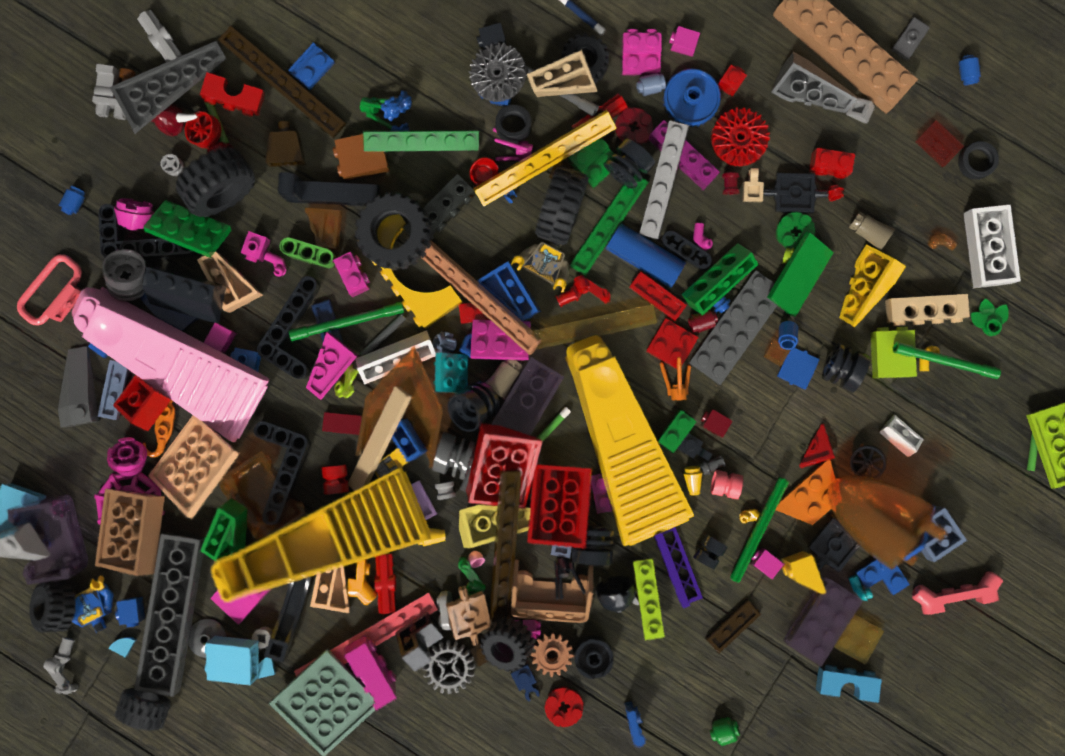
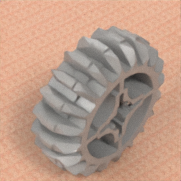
M447 640L446 646L441 641L439 642L440 649L433 645L432 649L434 652L429 651L431 661L427 663L428 665L423 666V670L428 671L424 674V677H431L427 683L430 685L434 682V690L440 686V693H443L445 688L448 689V694H451L452 688L458 693L459 686L465 689L466 684L464 682H471L468 676H474V672L469 670L475 668V664L470 663L474 660V657H467L471 651L468 649L463 652L465 645L462 644L458 648V641H455L453 646H451L450 640ZM445 652L455 653L451 658H444L443 656H439L440 654ZM459 657H461L465 665L464 673L460 671L456 664ZM434 661L438 663L442 670L439 677L434 671ZM452 661H453V664H452V665H453V666H452V669H453V670H451V669H450V671L447 670L446 673H445L446 663H447V665H448V663L451 664ZM448 676L459 677L455 681H444Z

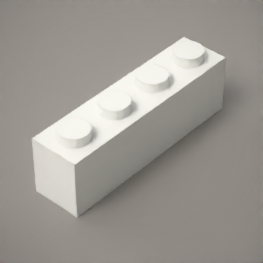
M426 330L356 358V364L364 384H367L435 357L436 352Z

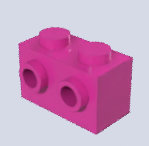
M349 252L333 260L350 296L355 297L370 289L368 286L370 280L365 272L362 273L359 267L362 264L357 255L354 256Z

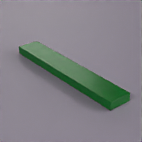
M642 178L641 182H637L638 186L635 189H630L623 185L569 265L571 268L584 276L587 275L647 186V180Z

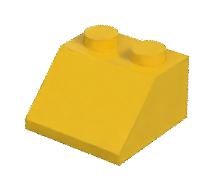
M802 551L782 558L784 565L781 568L785 576L788 575L794 581L821 594L826 593L811 554Z

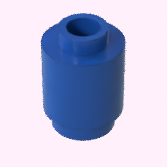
M974 55L962 57V60L959 61V70L963 84L971 85L980 82L979 58H974Z
M74 186L66 189L59 203V206L62 207L61 211L71 216L73 213L77 214L85 199V192Z
M785 321L779 325L778 342L783 349L791 350L798 343L799 327L795 322Z

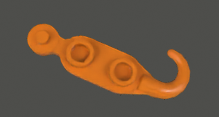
M173 400L169 402L156 420L155 435L158 445L157 449L153 452L149 451L146 447L147 456L149 457L160 456L164 452L166 443L173 433L176 414L175 408L172 405Z

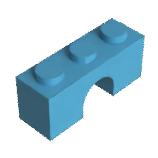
M825 665V667H819L816 690L820 694L840 697L842 686L846 683H853L855 687L854 696L856 698L879 703L882 679L872 671L864 670L863 673H859L853 668L845 667L844 670H839L836 666Z

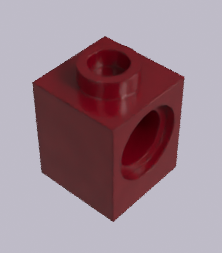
M710 409L709 412L705 411L700 419L702 421L701 427L720 438L724 437L733 422L713 409Z

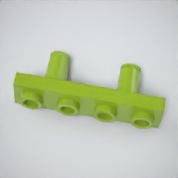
M653 559L633 561L644 639L663 638L664 630Z

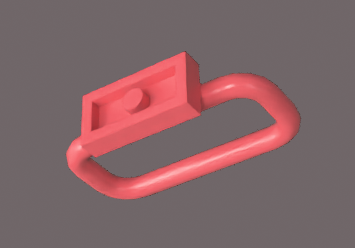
M65 254L54 256L17 302L18 313L32 325H42L49 318L61 322L74 307L82 291L76 287L82 277V270L79 264ZM59 262H65L73 269V277L40 317L35 318L25 309L26 302Z

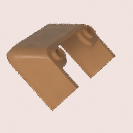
M515 560L511 608L513 617L583 623L589 619L593 593V565H589L588 576L578 575L586 590V594L582 593L573 577L571 583H563V599H560L559 595V599L556 600L555 582L533 581L531 573L525 570L518 571L519 560Z

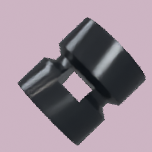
M706 534L701 542L702 548L696 550L693 558L715 570L720 562L719 556H723L728 547Z

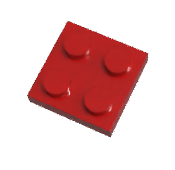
M665 318L646 352L677 369V358L681 357V365H683L699 337Z

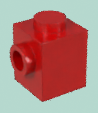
M730 65L718 84L719 89L733 97L747 76L744 70L738 66Z

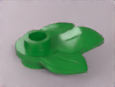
M983 299L980 303L979 312L971 313L972 323L976 327L982 328L987 336L998 335L1002 330V324L1009 317L1007 305L995 308L987 299ZM989 324L993 325V330L989 329Z

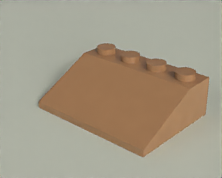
M105 489L95 566L136 576L154 574L165 496Z

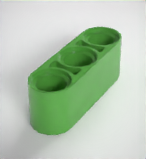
M284 238L280 243V250L288 257L324 268L335 266L333 260L336 259V256L326 248L293 238ZM294 243V249L291 252H287V245ZM307 249H312V255L306 258L304 252ZM330 254L331 260L328 263H323V256Z

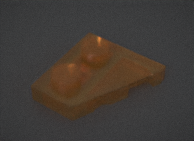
M305 208V213L308 215L311 223V230L315 234L317 246L338 249L342 211Z

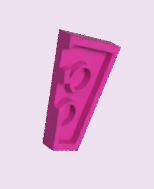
M327 331L306 388L321 400L358 355Z

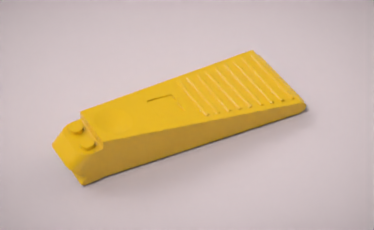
M598 335L571 344L566 350L567 356L565 359L575 382L623 546H632L689 521V518L694 517V514L616 358H613L609 348Z
M400 467L252 546L217 561L212 567V575L222 600L230 602L250 594L262 592L431 539V532L407 473Z

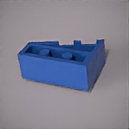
M507 261L477 280L478 283L521 321H526L541 312L514 265H511V262Z

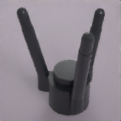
M567 558L555 560L556 600L559 599V595L560 599H563L562 578L568 577L570 575L569 572H572L582 593L586 594V590L575 570L574 563H569Z

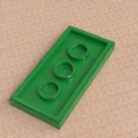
M805 232L767 298L790 316L796 317L834 252L812 233Z

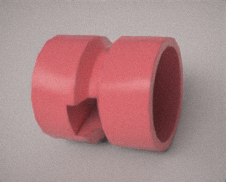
M715 470L710 493L718 496L726 494L728 498L738 500L742 491L743 475L731 473L728 476L727 472Z

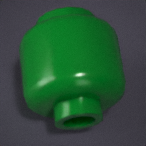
M730 717L714 721L712 724L713 729H710L712 740H717L721 746L736 742L740 735L736 720H732Z

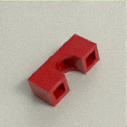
M206 73L200 92L202 98L205 99L204 102L211 105L221 104L223 108L230 111L237 109L246 116H259L265 97L262 89L244 84L243 90L239 95L230 96L226 93L228 85L226 78Z

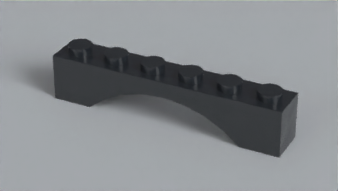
M313 576L289 583L282 609L270 636L264 657L282 663L288 658Z

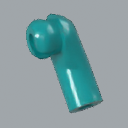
M858 575L848 577L854 593L863 601L873 598L870 588L863 590Z

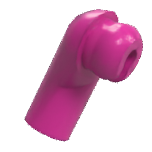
M695 223L694 242L703 250L710 249L713 242L703 235L704 224Z

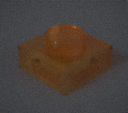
M773 340L763 357L780 367L790 350L781 348L779 342Z

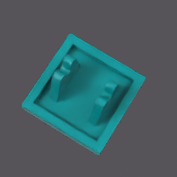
M436 353V362L433 363V366H435V381H433L435 392L458 393L467 387L468 356L463 354Z

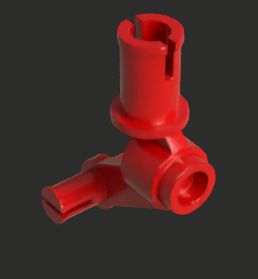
M581 275L574 279L571 290L556 296L560 307L574 300L579 301L582 294L591 292L607 304L611 300V295L609 291L602 289L585 278L584 275Z

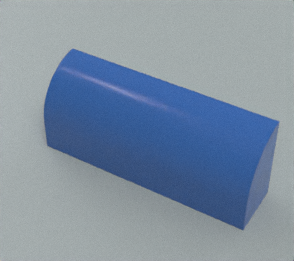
M622 223L606 247V250L669 288L674 285L686 264L682 259Z

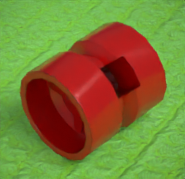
M347 465L322 467V478L326 479V482L323 483L324 494L349 492V484L345 480V477L348 476Z

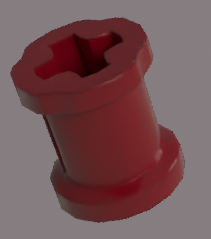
M730 172L722 174V178H724L722 194H739L740 190L737 183L739 173Z

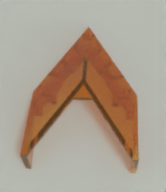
M414 346L366 396L356 455H362L394 387L400 386L412 396L402 418L412 421L419 438L428 450L426 455L430 462L429 468H433L439 444L443 409Z

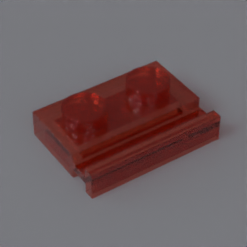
M937 120L915 141L941 167L946 166L964 147Z

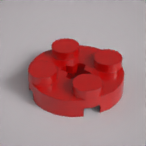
M561 686L549 693L545 701V713L555 726L569 727L577 723L582 717L583 701L577 691ZM561 702L570 705L567 711L558 708L561 706Z

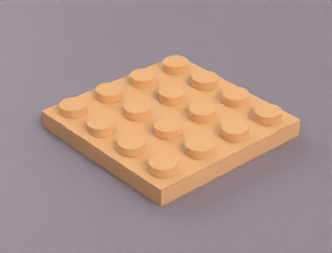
M192 415L148 476L187 517L193 518L239 453L210 426Z

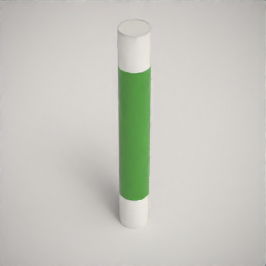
M565 407L536 438L542 439L543 442L571 411Z

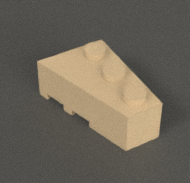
M582 51L527 74L537 97L598 92Z

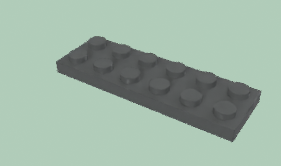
M755 270L730 304V307L720 318L716 327L713 328L692 357L689 364L718 385H721L777 307L774 302L767 298L775 283Z

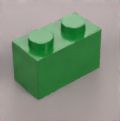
M678 410L658 437L657 442L671 453H674L697 421L682 410Z

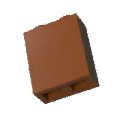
M363 134L334 140L336 145L333 147L334 156L339 159L340 165H337L338 174L345 181L390 172L385 151L364 152Z

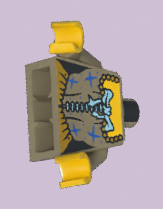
M544 242L534 244L523 250L519 256H515L512 260L511 265L513 263L519 265L517 270H520L523 266L524 270L554 285V290L556 286L562 287L561 292L565 290L566 281L569 276V267L565 254L559 251L562 245L550 242L549 245Z

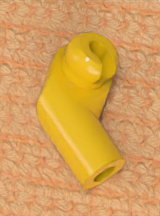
M928 346L924 349L940 354V349L937 346ZM919 358V371H929V361Z

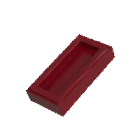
M324 412L322 431L361 435L363 416Z

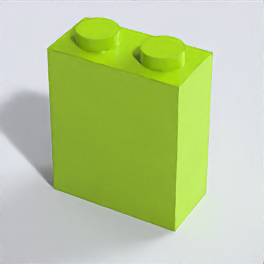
M888 327L877 328V331L871 333L873 378L917 376L916 357L893 353L895 342L915 347V330H908V327H896V331H889Z

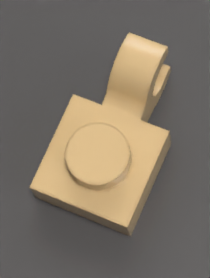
M751 168L748 171L749 182H743V202H763L764 182H758L759 168Z

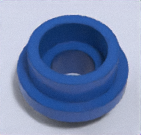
M725 296L722 297L713 306L715 313L718 311L722 313L730 307L728 303L731 300Z

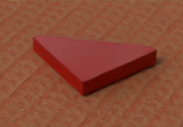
M824 424L820 425L802 462L799 464L800 468L835 458Z

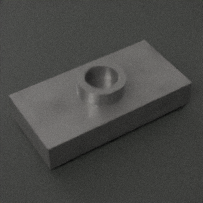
M914 17L892 51L908 60L930 27Z

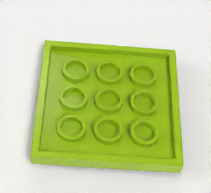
M1065 402L1026 415L1050 487L1053 489L1065 485Z

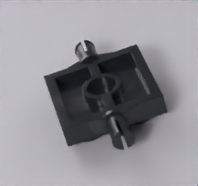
M777 173L774 189L763 188V196H774L775 212L814 213L816 198H828V194H826L828 190H817L815 174Z
M831 517L807 546L818 558V561L815 563L818 572L826 564L839 573L863 544L852 531L859 523L857 519L852 517L845 526Z

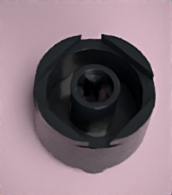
M588 635L577 643L574 650L576 668L584 677L588 679L602 678L611 671L614 657L611 647L605 639L599 636ZM596 654L598 659L593 658L591 661L590 655Z

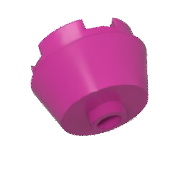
M120 198L117 201V205L114 206L118 224L129 230L144 229L143 226L154 214L152 211L153 204L146 201L141 203L129 198Z
M121 438L117 444L108 449V465L123 476H134L141 472L145 466L147 458L146 447L142 443L135 441L134 438Z

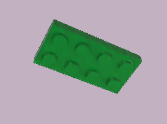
M166 200L143 226L147 233L209 258L212 257L232 231L230 225L209 217L196 216L189 209Z

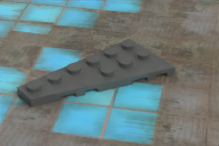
M215 41L110 87L136 134L204 78L207 72L210 73L226 58Z

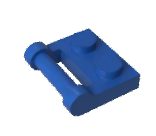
M632 701L626 702L624 705L630 733L634 744L641 747L645 744V738L642 735L641 727L638 725L641 723L638 708L633 707Z

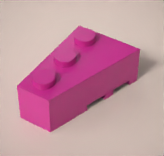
M364 635L345 647V657L356 677L359 676L366 687L363 689L366 694L371 693L374 698L373 706L377 710L396 699L395 681L397 678L392 670L389 671L387 669L384 657L382 655L379 656L375 651L377 649L374 642L368 640Z

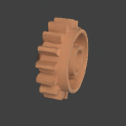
M554 632L551 633V636H547L545 633L543 639L538 637V645H534L536 651L531 652V656L536 657L532 660V663H538L536 670L538 671L542 668L543 675L550 672V677H553L554 672H557L558 676H560L561 669L566 672V664L572 665V661L569 658L574 656L573 653L569 652L572 650V645L567 646L568 639L562 640V635L559 634L556 637ZM550 650H554L558 654L555 658H549L547 653Z

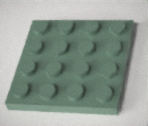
M328 648L269 702V705L322 756H326L375 711L373 706L374 698L370 692L366 694L363 689L366 686Z

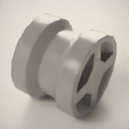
M167 154L161 160V167L168 174L178 176L183 172L184 163L177 156Z
M454 481L435 484V488L438 490L437 500L456 497V492L453 491Z
M265 626L253 633L252 640L258 641V648L267 647L273 630Z

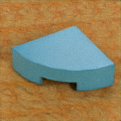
M132 637L118 639L110 645L109 649L126 658L137 639Z
M265 657L259 663V678L276 674L273 659Z

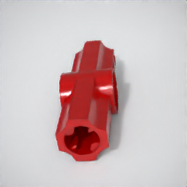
M617 94L599 106L596 114L607 110L613 119L627 109L628 106L622 96ZM588 114L580 121L572 125L571 128H577L578 126L582 125L588 120L594 118V116Z
M385 553L375 557V591L378 593V610L382 614L396 612V575L393 570V553Z

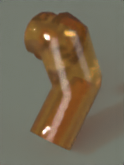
M946 234L933 235L931 240L928 241V245L933 249H936L938 245H944L953 251L958 245L957 242Z

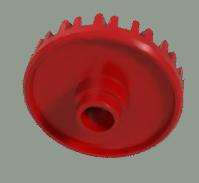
M737 107L735 110L731 109L729 112H725L713 127L711 134L713 149L717 156L727 164L733 166L750 165L764 154L769 145L770 132L767 130L768 125H765L766 121H763L761 115H757L756 111L754 113L751 112L750 108L746 110V108L738 109ZM737 135L741 136L743 140H739Z

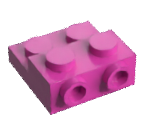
M629 29L627 33H623L622 75L660 74L661 33H657L655 29H648L646 33H638L636 29Z

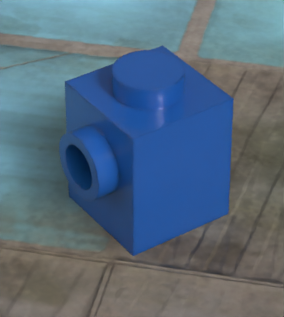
M235 348V351H232L230 356L232 359L258 372L261 356L258 352Z
M142 596L117 601L116 619L119 620V625L126 624L127 627L138 626L139 622L145 620Z

